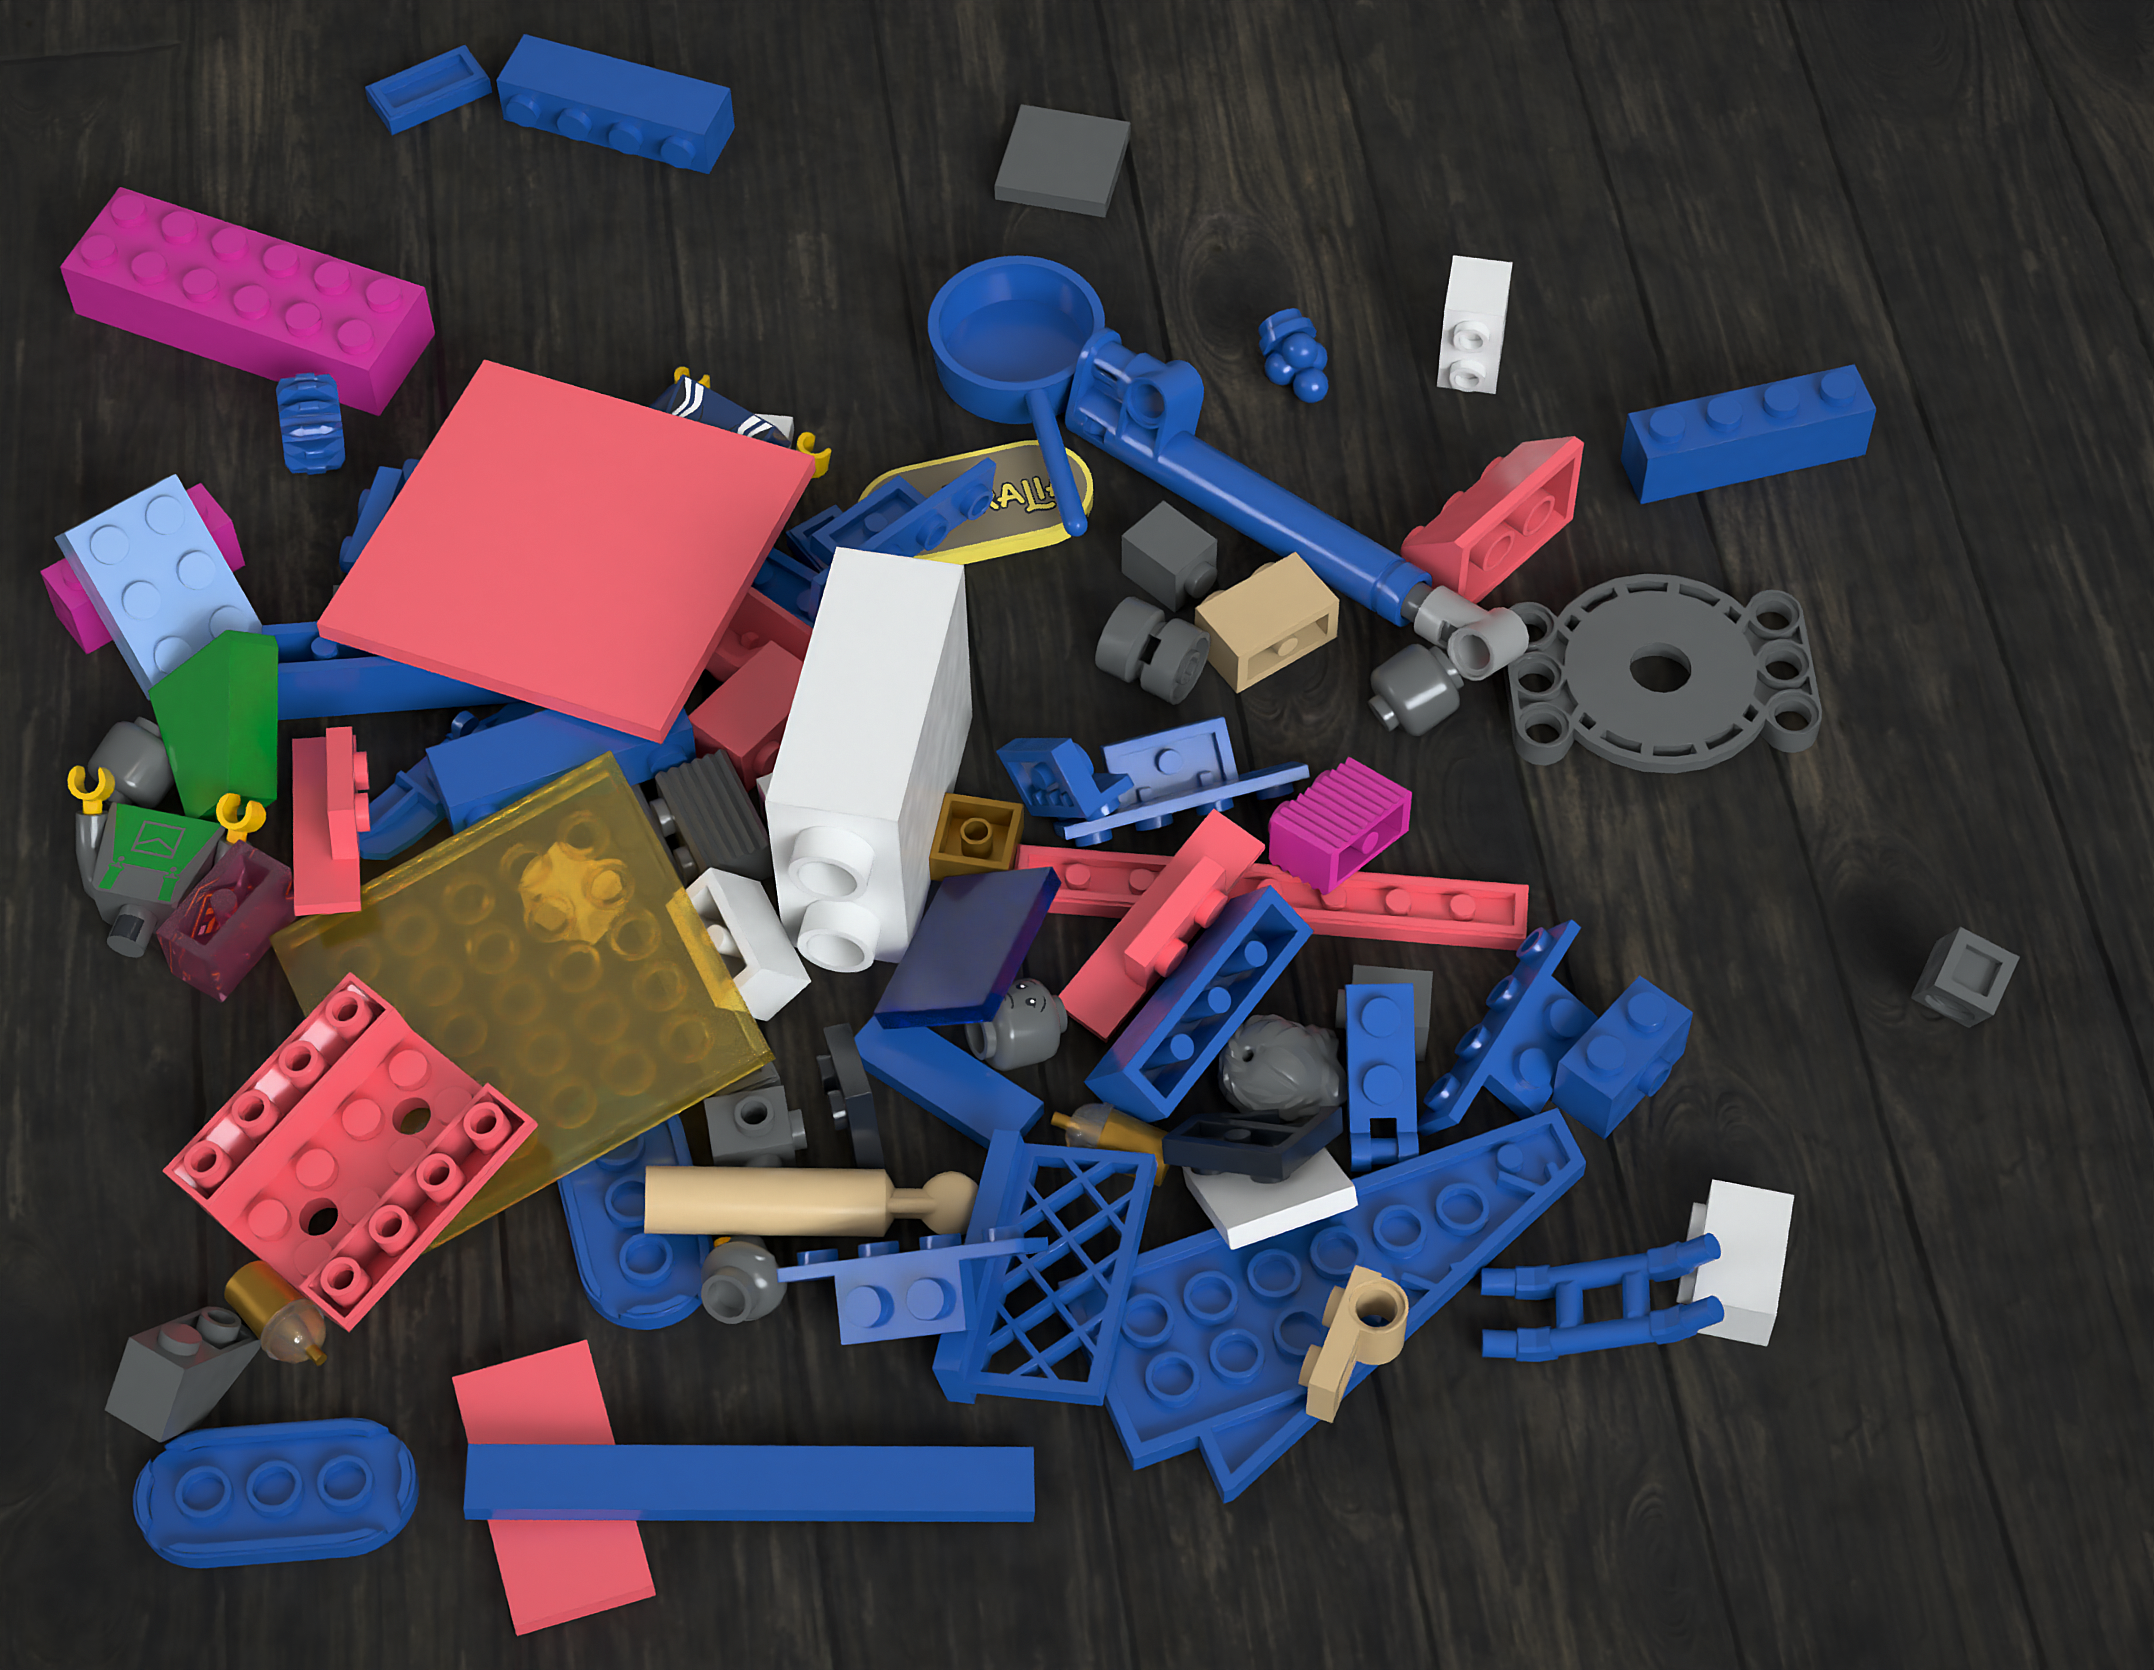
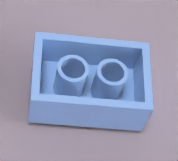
M176 474L160 480L54 537L148 701L150 700L149 689L225 630L262 634L261 622Z

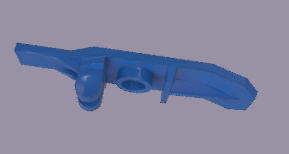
M523 700L522 702L508 703L499 712L481 721H478L470 712L463 711L453 720L451 725L452 733L447 734V739L442 743L534 714V710L542 706ZM427 756L406 774L400 770L396 774L394 784L369 804L371 831L359 832L360 857L363 859L388 860L414 845L446 817L433 784Z

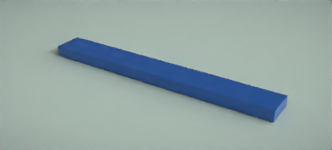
M468 1444L464 1495L465 1520L1034 1522L1035 1514L1034 1447Z

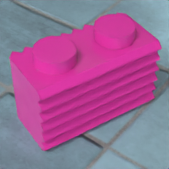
M1348 757L1345 764H1339L1337 770L1332 769L1331 771L1326 770L1315 779L1311 788L1308 787L1304 795L1300 793L1296 801H1284L1275 809L1268 824V831L1270 833L1269 860L1273 866L1279 864L1283 872L1289 870L1293 878L1299 876L1303 884L1309 882L1312 889L1319 888L1322 895L1329 894L1409 830L1412 792L1353 758Z

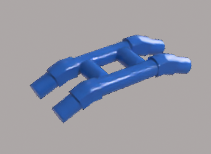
M1707 1233L1684 1243L1677 1241L1664 1247L1648 1249L1646 1253L1555 1267H1550L1547 1264L1541 1266H1516L1515 1269L1481 1268L1480 1295L1514 1296V1299L1541 1300L1555 1297L1556 1328L1554 1329L1551 1326L1539 1328L1517 1327V1330L1482 1329L1481 1357L1515 1358L1516 1361L1541 1362L1558 1359V1356L1651 1342H1656L1659 1345L1677 1342L1694 1336L1698 1330L1723 1321L1725 1313L1720 1300L1716 1296L1711 1295L1687 1305L1680 1303L1667 1309L1651 1311L1649 1280H1654V1282L1673 1280L1692 1273L1695 1267L1719 1259L1721 1256L1719 1241L1713 1234ZM1622 1284L1623 1318L1584 1324L1583 1290Z

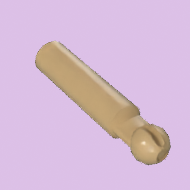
M646 1166L644 1234L883 1237L896 1218L922 1219L930 1229L940 1235L953 1233L964 1235L968 1231L979 1186L968 1176L953 1171L936 1175L922 1189L895 1188L885 1169Z

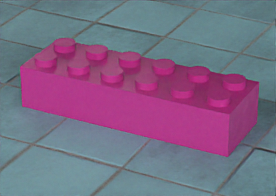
M119 187L60 266L76 314L279 382L282 378L296 377V374L314 372V375L330 374L337 383L339 403L377 416L381 415L435 335L427 294L423 286Z

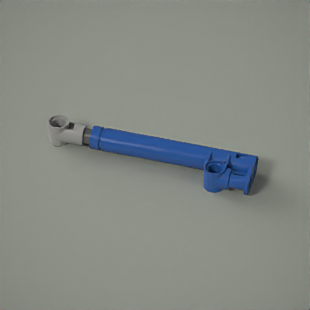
M1108 327L1101 328L1095 332L1085 343L1076 364L1066 410L1065 424L1068 430L1279 556L1285 558L1296 552L1323 582L1374 612L1377 611L1378 615L1393 624L1402 627L1413 622L1415 633L1448 652L1449 660L1464 678L1472 681L1483 680L1524 655L1529 641L1527 627L1521 617L1512 610L1501 607L1486 611L1443 585L1433 589L1431 574L1410 562H1406L1405 559L1195 437L1204 397V386L1199 373L1191 364L1182 360H1174L1165 364L1146 352L1137 355L1122 346L1120 334Z

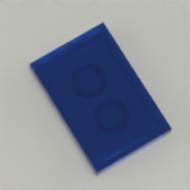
M1053 867L945 877L873 1013L883 1030L992 1022L1062 884Z

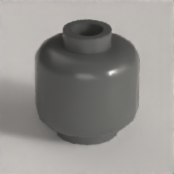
M1411 644L1371 673V686L1376 696L1368 701V705L1387 731L1390 732L1399 726L1410 736H1420L1457 710L1460 704L1458 689L1464 686V682L1452 662L1440 648L1433 646L1428 650L1420 644Z
M137 717L134 723L121 721L114 724L87 765L91 777L98 783L99 767L108 769L114 776V791L109 798L103 801L111 806L112 802L154 809L160 805L175 782L159 726L142 717Z

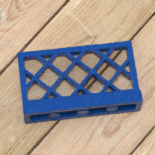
M993 1130L964 1245L983 1243L982 1229L1023 1225L1025 1233L1045 1219L1060 1239L1049 1245L1048 1252L1037 1253L1030 1259L1024 1254L971 1261L978 1330L941 1334L932 1367L948 1401L974 1404L978 1393L1096 1406L1103 1405L1158 1167L1155 1154L1024 1143L1020 1131ZM1039 1166L1066 1168L1074 1178V1180L1044 1200L1034 1188ZM1113 1173L1136 1174L1133 1190L1110 1205L1106 1203L1094 1187ZM1086 1193L1100 1212L1068 1232L1054 1213ZM1031 1200L1035 1206L1028 1210ZM1127 1214L1125 1224H1123L1120 1218ZM1111 1225L1121 1237L1119 1249L1094 1265L1080 1245ZM1069 1252H1072L1086 1271L1054 1292L1040 1272ZM1015 1260H1017L1020 1265L1013 1270ZM1113 1274L1111 1284H1109L1105 1278ZM1029 1279H1032L1046 1298L1016 1319H1013L1004 1307L1006 1296ZM1097 1285L1107 1297L1105 1310L1080 1326L1065 1306ZM1057 1312L1072 1332L1039 1354L1024 1333ZM1000 1320H1002L1005 1326L998 1330ZM1099 1334L1097 1344L1095 1346L1091 1339ZM1015 1339L1031 1358V1360L1010 1374L988 1372L991 1356ZM1083 1346L1093 1359L1088 1382L1059 1380L1050 1367ZM1042 1373L1045 1378H1039L1036 1376Z

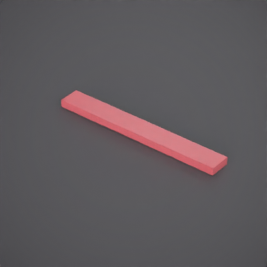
M1018 844L1011 890V910L1122 919L1173 857ZM1253 863L1227 895L1228 903L1232 898L1271 885L1314 931L1312 934L1515 951L1518 950L1526 939L1529 885L1357 871L1329 894L1322 895L1319 888L1312 889L1309 882L1303 884L1299 876L1293 878L1289 870L1283 872L1279 865Z

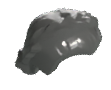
M1274 1014L1269 1016H1251L1241 1023L1219 1051V1064L1217 1067L1219 1091L1223 1094L1225 1100L1241 1113L1253 1110L1279 1109L1280 1124L1293 1121L1299 1117L1313 1118L1320 1113V1106H1340L1345 1104L1347 1100V1074L1338 1058L1340 1053L1339 1039L1334 1031L1318 1027L1314 1024L1302 1026L1299 1023L1288 1021Z

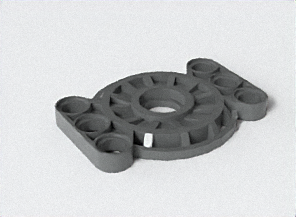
M1639 574L1615 578L1588 589L1570 602L1558 618L1547 607L1539 603L1522 602L1509 608V610H1512L1521 617L1524 624H1532L1539 627L1545 635L1539 641L1528 642V648L1524 655L1503 667L1513 744L1516 752L1525 761L1532 764L1545 766L1558 762L1564 758L1573 742L1577 740L1587 750L1614 764L1643 772L1675 774L1706 769L1730 759L1752 743L1758 734L1772 747L1782 752L1790 753L1806 750L1813 745L1817 738L1822 719V708L1803 610L1800 603L1792 595L1784 591H1761L1752 597L1745 608L1733 597L1703 582L1676 575ZM1612 597L1611 600L1600 604L1591 612L1585 611L1591 605ZM1776 612L1788 620L1789 626L1780 630H1771L1763 627L1756 617L1761 613ZM1728 616L1733 618L1737 623L1735 624L1732 620L1728 618ZM1569 624L1571 625L1573 632L1567 628ZM1662 656L1680 663L1688 670L1690 678L1684 686L1675 691L1666 693L1653 692L1642 687L1634 680L1630 671V665L1642 657ZM1776 661L1787 662L1797 669L1799 675L1789 680L1777 679L1767 672L1766 666ZM1531 673L1541 674L1551 681L1552 686L1543 692H1531L1520 685L1519 679ZM1786 711L1801 714L1809 725L1798 731L1787 730L1776 722L1775 716ZM1547 724L1554 727L1560 737L1551 743H1538L1527 735L1526 730L1532 725Z

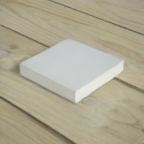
M1325 1147L1296 1169L1288 1179L1272 1184L1256 1183L1250 1179V1175L1228 1172L1211 1176L1197 1175L1191 1172L1190 1167L1182 1166L1186 1186L1230 1249L1243 1247L1358 1206L1353 1183Z

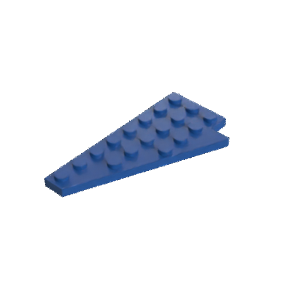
M1555 1108L1352 1179L1350 1181L1355 1187L1358 1206L1243 1247L1230 1249L1215 1227L1138 1254L1104 1397V1404L1133 1471L1199 1448L1223 1504L1233 1501L1320 1420L1306 1414L1308 1387L1299 1385V1376L1310 1346L1313 1344L1323 1347L1330 1330L1329 1327L1322 1325V1320L1334 1286L1346 1289L1355 1265L1382 1273L1381 1277L1395 1282L1403 1289L1409 1304L1404 1340L1406 1341L1481 1271V1268L1489 1264L1584 1175L1586 1161L1559 1109ZM1113 1274L1105 1278L1109 1284H1111ZM1076 1277L1059 1282L1058 1290ZM1095 1285L1065 1307L1081 1326L1105 1310L1107 1297ZM1368 1315L1360 1319L1364 1324L1371 1327H1384L1390 1324L1387 1319L1378 1315ZM1099 1334L1091 1339L1095 1346L1097 1344ZM1081 1346L1080 1348L1091 1370L1093 1359L1085 1348ZM1356 1361L1342 1399L1379 1365H1368Z

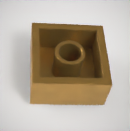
M945 792L929 855L930 880L1009 892L1015 867L1017 845L1021 842L1024 829L1023 804Z

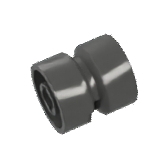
M1130 596L1118 605L1104 627L1098 642L1095 663L1098 669L1127 683L1134 682L1140 678L1141 687L1145 692L1172 705H1176L1187 697L1202 673L1211 646V636L1207 631L1180 618H1174L1167 623L1163 610L1134 596Z

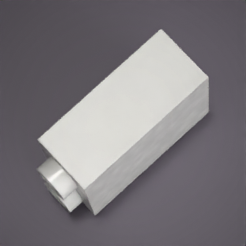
M836 547L765 799L781 923L793 947L798 948L807 960L822 968L837 972H858L870 967L873 960L910 965L931 884L929 855L945 792L952 794L954 792L972 720L964 565Z

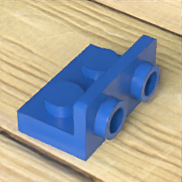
M1015 738L996 751L1031 816L1057 817L1059 821L1070 818H1085L1087 822L1095 821L1117 809L1120 805L1117 797L1134 786L1128 773H1094L1089 756L1078 744L1073 743L1071 738Z

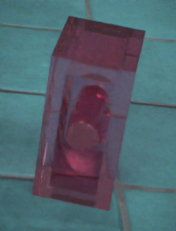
M238 839L156 931L171 973L216 1000L223 1002L297 917L294 911V879L290 867Z

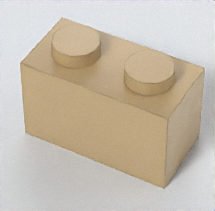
M1294 552L1276 563L1270 562L1262 565L1251 577L1226 591L1219 590L1209 595L1201 605L1195 608V626L1210 634L1211 646L1207 660L1238 694L1336 638L1339 599L1305 561Z

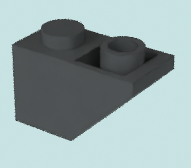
M211 1306L131 1336L127 1342L105 1411L161 1443L201 1425L258 1352L262 1342L251 1329L241 1324V1319L235 1313L224 1308Z

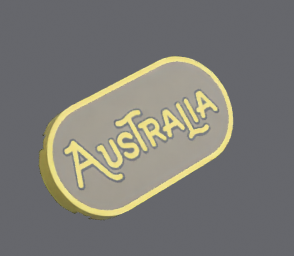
M1038 440L1010 443L891 470L871 482L858 501L860 502L898 475L926 498H929L979 462L989 457L996 463V470L992 488L993 500L988 509L975 520L967 519L951 530L936 548L930 551L924 549L913 558L964 565L1050 546L1071 537L1064 529ZM1065 447L1085 515L1088 514L1089 516L1093 506V481L1091 473L1084 461Z

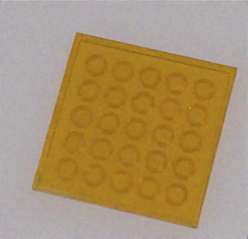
M611 750L361 886V911L308 915L269 937L306 1018L342 979L351 972L395 1007L415 1033L482 1087L488 1082L538 1124L536 1129L419 1256L776 1059ZM418 1108L409 1112L402 1121L401 1133L412 1135L423 1130L429 1123L431 1110L428 1108Z

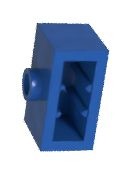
M1639 975L1558 1062L1552 1103L1605 1140L1645 1095L1648 1097L1653 1096L1664 1084L1672 1070V1066L1684 1054L1693 1012Z

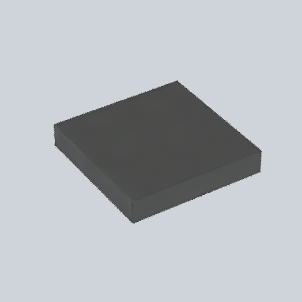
M1021 104L994 185L995 199L1106 217L1130 139V122Z

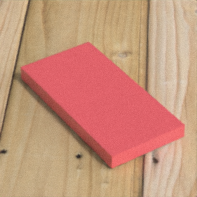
M587 1339L452 1377L468 1444L615 1445ZM488 1520L517 1636L656 1596L636 1520Z

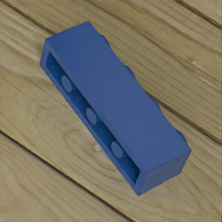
M526 34L523 35L496 80L504 120L524 127L541 129L567 136L573 140L586 141L612 148L625 154H634L668 163L677 168H687L709 174L735 128L731 90L728 87Z
M1855 364L1628 413L1621 462L1640 504L1865 455L1876 407Z
M317 622L262 626V634L275 636L278 645V720L522 702V700L322 638L319 635Z
M684 707L681 709L662 744L547 709L425 749L433 784L456 843L475 837H488L499 832L502 828L535 817H549L565 807L595 797L612 796L623 788L655 778L660 771L667 772L671 767L679 768L683 762L691 763L697 758L693 727Z
M1271 885L1230 899L1219 917L1204 931L1184 956L1179 966L1167 977L1085 1079L1084 1083L1111 1111L1113 1108L1146 1123L1167 1118L1314 931Z

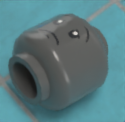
M1023 978L990 986L980 991L974 999L972 1008L966 1012L964 1025L968 1044L973 1054L980 1060L985 1059L995 1069L1008 1071L1043 1062L1054 1056L1060 1044V1034L1066 1031L1068 1021L1065 1006L1059 996L1051 995L1040 981L1032 978Z

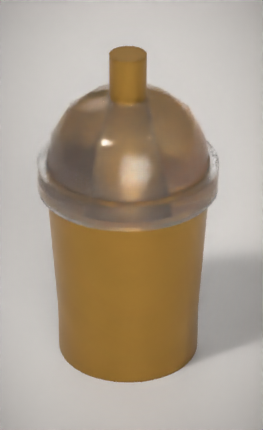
M1108 1102L1103 1104H1084L1075 1110L1072 1117L1055 1111L1051 1124L1066 1129L1065 1139L1068 1147L1155 1154L1158 1167L1154 1185L1161 1186L1170 1166L1169 1164H1164L1161 1139L1169 1132L1115 1109V1105ZM1121 1173L1134 1178L1136 1177V1174Z
M258 1260L248 1263L231 1277L225 1288V1299L258 1337L261 1348L270 1358L295 1364L311 1359L317 1366L326 1361L327 1355L321 1350L326 1338L324 1314L310 1299L303 1297L266 1261Z

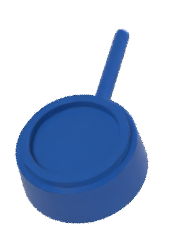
M1004 256L988 259L969 266L953 276L940 289L931 304L928 315V333L938 376L948 395L958 405L976 416L1005 424L1033 423L1064 529L1067 534L1078 537L1085 533L1088 522L1055 416L1067 410L1076 364L1081 350L1095 332L1105 328L1103 306L1091 285L1079 274L1062 264L1032 256Z

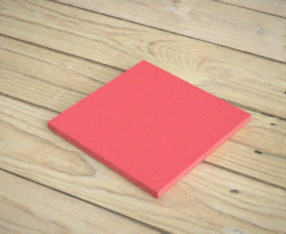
M484 359L318 620L319 635L322 638L662 744L816 471L815 458L806 453Z

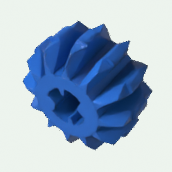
M314 372L296 374V377L280 379L276 387L286 467L292 473H307L308 475L326 473V470L341 468L345 460V449L336 381L330 374L314 375Z

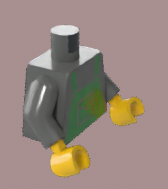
M77 765L72 768L67 779L68 788L74 796L83 799V810L76 812V858L85 893L95 900L102 920L113 925L107 938V944L110 948L122 955L136 958L144 954L153 933L179 939L196 888L200 884L232 878L221 897L220 904L223 905L222 908L238 896L241 891L251 849V843L246 841L247 834L257 831L266 820V812L261 803L250 800L246 807V814L240 822L237 819V810L240 806L241 798L240 795L234 793L225 794L217 804L216 815L220 823L112 802L108 812L102 810V801L109 798L114 791L115 779L112 773L104 767H99L98 787L95 791L88 793L84 787L86 777L84 767Z

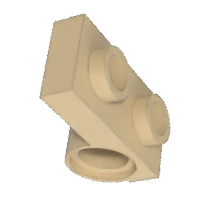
M1355 1265L1346 1289L1334 1286L1322 1320V1325L1329 1327L1330 1330L1323 1347L1313 1344L1310 1346L1299 1376V1385L1308 1387L1307 1415L1333 1423L1356 1361L1368 1365H1380L1393 1360L1401 1352L1407 1325L1408 1299L1403 1289L1395 1282L1381 1277L1382 1273ZM1368 1315H1378L1387 1319L1390 1324L1384 1327H1371L1364 1324L1360 1319Z

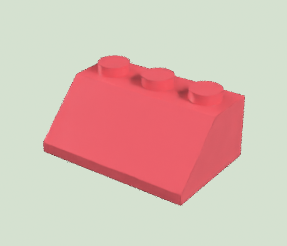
M1575 436L1522 442L1505 458H1495L1486 467L1481 479L1465 493L1463 491L1456 492L1446 502L1441 514L1426 527L1418 526L1408 534L1401 546L1400 555L1406 562H1410L1431 574L1433 589L1443 585L1472 603H1479L1573 519L1584 442Z

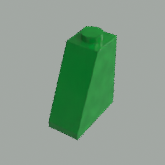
M225 630L148 690L186 817L220 823L216 815L217 804L221 797L227 793L240 795L241 803L237 810L239 822L244 818L246 807L250 800L261 803L264 808L277 800V641L275 636Z

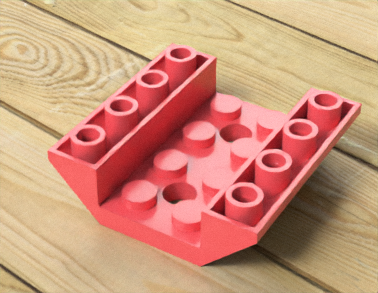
M349 972L164 1168L163 1172L260 1260L266 1261L320 1312L350 1332L536 1129L538 1124L488 1082L482 1087L415 1033L395 1007ZM418 1108H428L431 1110L429 1123L423 1130L412 1135L401 1133L402 1121L409 1112ZM325 1208H336L338 1210L337 1221L331 1230L318 1236L309 1235V1222L315 1213Z

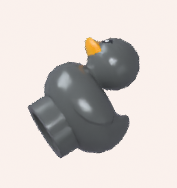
M730 1235L729 1237H720L713 1242L714 1248L706 1256L701 1269V1299L708 1313L723 1323L736 1324L742 1321L757 1320L773 1312L783 1299L787 1289V1282L778 1283L776 1269L783 1267L775 1262V1257L767 1251L763 1239L759 1235Z

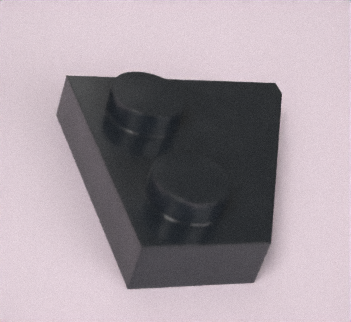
M848 1022L825 1027L823 1031L828 1054L816 1056L822 1089L824 1095L828 1097L835 1131L845 1129L855 1169H885L872 1091L850 1024Z
M1333 1105L1320 1106V1113L1309 1122L1280 1124L1279 1109L1253 1110L1245 1113L1194 1114L1161 1139L1164 1164L1190 1167L1191 1172L1197 1175L1211 1176L1228 1172L1250 1175V1179L1256 1183L1272 1184L1282 1182L1343 1132L1341 1106Z

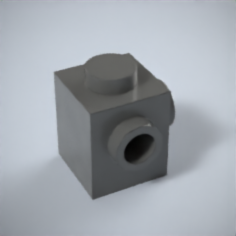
M784 1085L704 1098L715 1167L797 1168L794 1150L807 1148L801 1109L788 1111Z

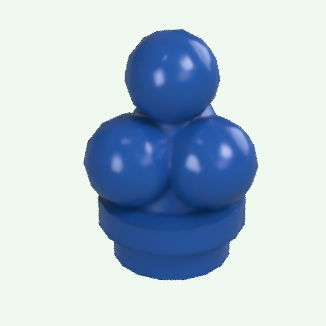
M1290 308L1268 317L1258 328V333L1261 337L1259 348L1267 359L1264 366L1266 376L1276 385L1293 383L1294 394L1300 401L1316 403L1324 398L1329 388L1328 379L1322 372L1328 360L1327 352L1321 343L1314 340L1317 331L1309 318L1303 317L1299 309Z

